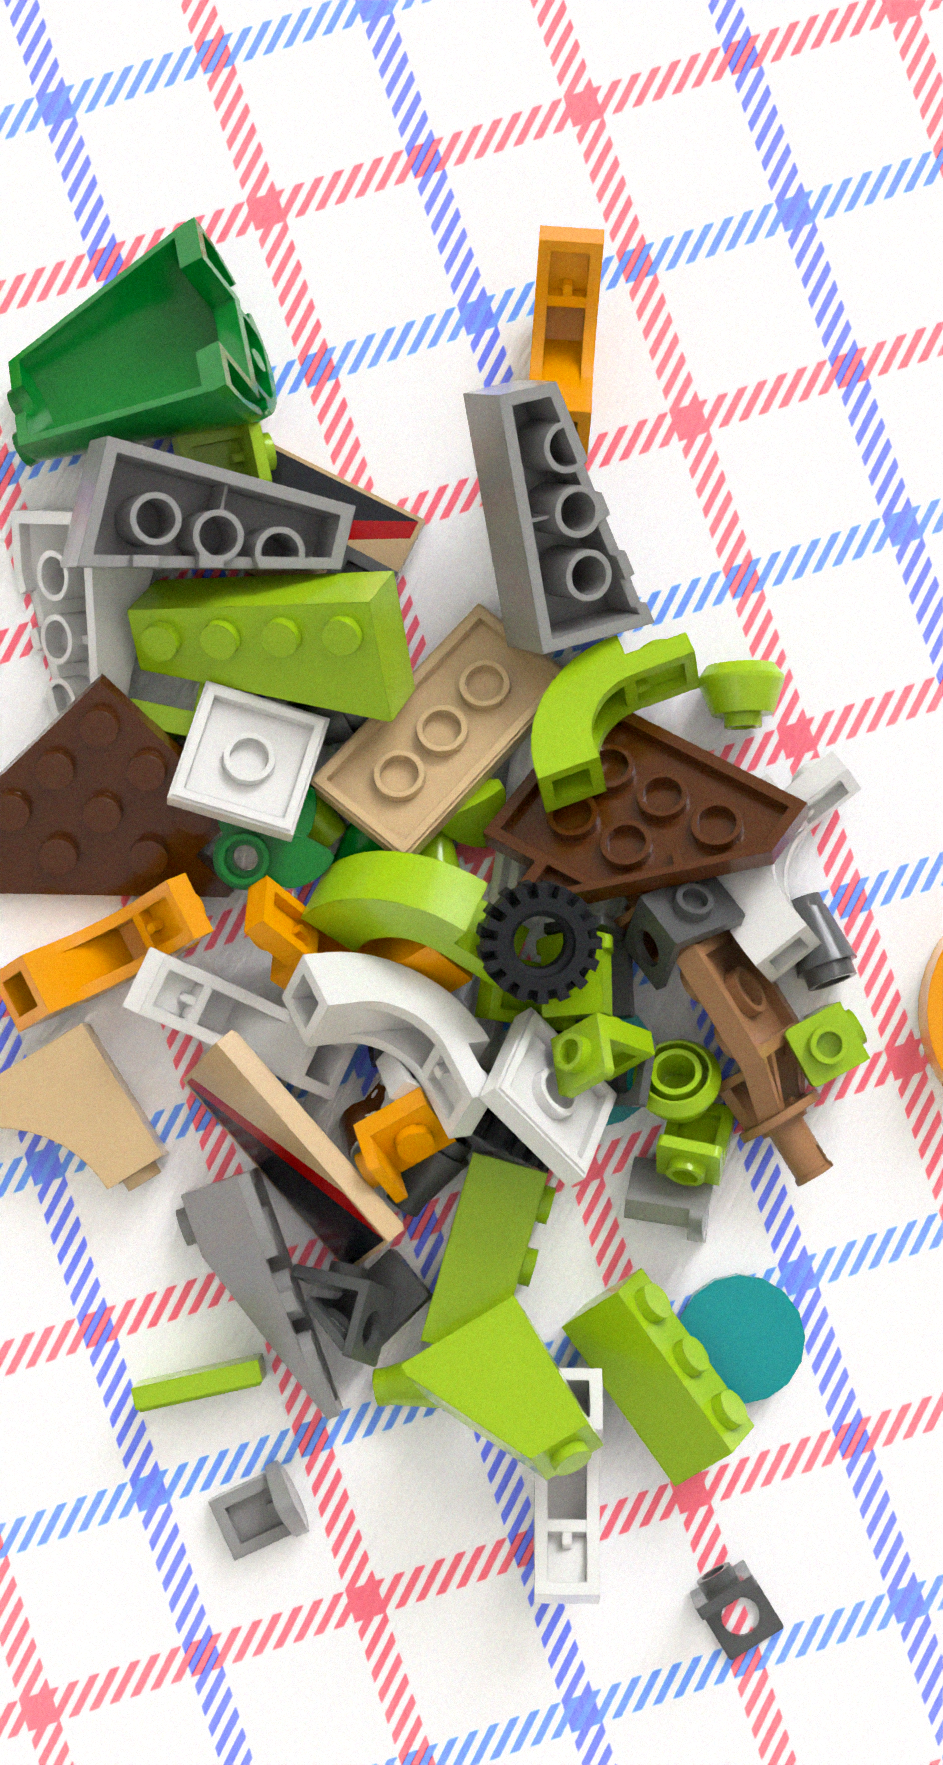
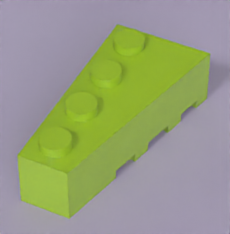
M394 571L155 580L127 610L140 670L206 683L207 680L240 691L387 722H393L415 691Z

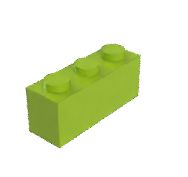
M473 1150L420 1341L435 1344L513 1296L517 1284L529 1287L539 1250L528 1247L534 1222L547 1224L556 1192L555 1187L545 1185L548 1176L547 1172L537 1167Z
M642 1267L586 1302L561 1327L589 1367L602 1368L603 1387L674 1486L681 1484L732 1454L755 1426L748 1417L742 1399L734 1391L728 1389L710 1364L704 1346L695 1337L690 1336L672 1311L666 1293L657 1284L652 1283Z

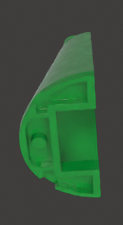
M195 217L181 224L8 361L11 390L7 392V399L15 414L16 432L12 434V441L16 452L27 466L32 467L42 461L86 454L90 440L105 436L141 444L256 423L275 412L277 405L275 380L257 325L252 314H245L241 309L240 299L231 289L237 283L213 242Z

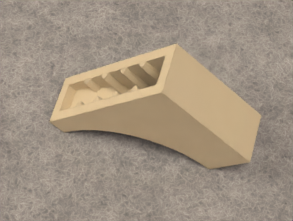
M90 1023L79 1024L0 1073L1 1129L30 1132L62 1145L83 1160L99 1177L107 1190L123 1182L128 1192L162 1172L156 1161L167 1155L169 1151Z

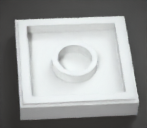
M206 680L167 796V804L292 842L327 733L330 718Z
M530 1007L515 1016L479 1099L569 1188L585 1179L617 1098V1093L603 1080L572 1099L559 1095L550 1041L558 1033Z

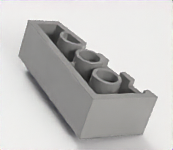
M519 379L463 393L507 647L544 655L655 623L647 602L639 600L630 578L635 573L625 550H619L606 517L611 514L602 492L595 491L584 465L588 458L557 382Z
M105 436L90 440L60 568L340 570L356 506L111 436Z

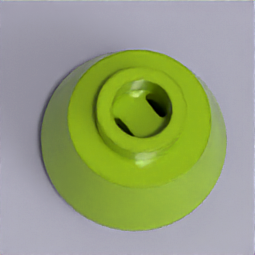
M736 660L719 662L705 667L699 676V689L711 716L717 719H724V729H757L763 727L762 717L774 714L785 681V675L772 661Z
M671 1039L656 1044L648 1102L645 1108L659 1118L677 1124L691 1122L703 1115L714 1102L721 1088V1069L714 1054L702 1044L687 1039ZM637 1065L633 1073V1084L637 1075Z

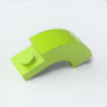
M686 632L668 639L652 640L640 649L625 654L616 634L586 649L568 663L554 678L538 705L531 733L533 765L546 813L607 791L599 753L607 734L620 720L637 710L700 688L696 654Z
M369 851L350 855L330 865L322 874L301 916V919L353 952L364 943L373 939L391 937L412 940L440 952L493 987H499L483 969V961L478 957L476 945H480V936L476 934L478 922L483 923L486 917V913L483 910L488 902L482 899L488 883L446 862L423 855L399 851ZM523 924L518 928L514 938V948L517 956H519L530 931Z

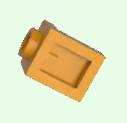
M421 1087L416 1088L353 1125L361 1149L359 1153L354 1155V1159L361 1175L373 1189L381 1185L396 1204L408 1198L401 1172L456 1141L455 1138H448L427 1095Z

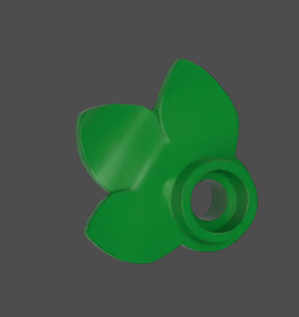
M309 786L292 842L217 820L222 836L214 848L213 864L220 879L232 888L248 890V887L267 875L280 886L293 889L304 886L320 877L332 864L334 854L321 843L308 837L312 830L317 810L315 789ZM248 845L255 849L258 855V862L254 868L243 869L237 865L234 854L239 846Z

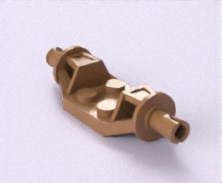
M652 891L624 896L628 902L623 907L626 912L614 919L613 922L627 931L639 897ZM644 930L643 940L646 951L652 960L658 963L659 953L653 937ZM730 930L682 948L676 960L681 970L680 979L682 985L694 1001L702 1004L713 1022L715 1039L721 1050L731 1059H735L740 1067L739 1070L722 1080L719 1091L720 1096L744 1129L739 1134L740 1139L743 1143H747L759 1136H762L763 1139L770 1137L794 1176L797 1186L804 1185L829 1170L834 1164L827 1158L803 1118L808 1113L806 1108L819 1100L821 1096L816 1089L805 1093V1076L783 1035L786 1029L799 1023L800 1020L776 981L771 983L737 943Z

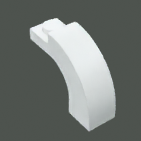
M833 750L822 759L815 758L802 765L793 775L792 783L783 789L808 803L809 817L775 863L769 866L717 876L720 883L745 913L742 925L730 929L731 934L754 965L771 983L822 944L791 902L787 887V873L792 854L803 837L862 789L850 770ZM768 773L761 777V779L779 788Z
M153 947L149 948L122 1005L139 1015L190 1035L212 1046L229 1031H236L276 1077L331 1101L358 1047V1043H338L306 1047L286 1007Z
M355 952L303 954L282 995V999L305 1046L314 1047L338 1043H358L390 1054L402 1062L418 1079L448 1138L471 1136L488 1108L479 1099L488 1075L481 1069L478 1060L490 1039L467 1008L433 980L409 967L388 959Z
M559 1368L602 1441V1368ZM601 1448L592 1452L591 1459L586 1465L571 1474L564 1476L555 1475L549 1480H545L534 1472V1603L600 1604Z

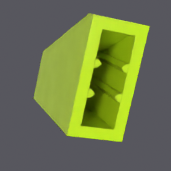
M514 1295L401 1364L407 1377L425 1398L545 1480H549L555 1475L564 1476L579 1470L591 1459L592 1452L604 1446L533 1322Z

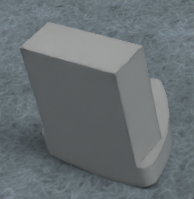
M634 1156L625 1199L624 1218L687 1228V1241L706 1243L713 1185L703 1183L699 1186H686L676 1183L668 1178L667 1175L656 1172V1159Z
M278 1460L265 1465V1473L213 1496L208 1501L234 1561L289 1535L298 1537L309 1532L308 1518L300 1495L288 1472Z

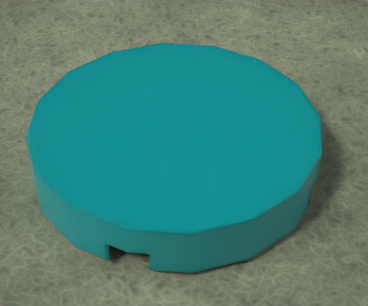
M739 1273L714 1278L692 1293L680 1315L679 1320L690 1336L695 1337L704 1346L709 1362L728 1389L734 1391L744 1404L767 1399L789 1384L802 1362L805 1333L800 1313L783 1290L763 1278Z

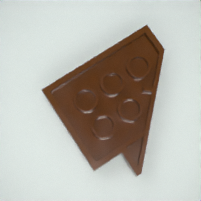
M103 673L0 772V894L142 896L162 882L186 873L195 893L199 897L228 898L235 891V888L228 886L220 879L215 871L213 860L202 850L221 832L217 819L167 804V796L183 749Z
M631 713L610 730L600 749L599 755L607 791L546 813L533 767L483 831L486 846L529 869L520 881L540 882V879L552 881L581 897L587 904L773 865L809 817L808 803L637 714Z

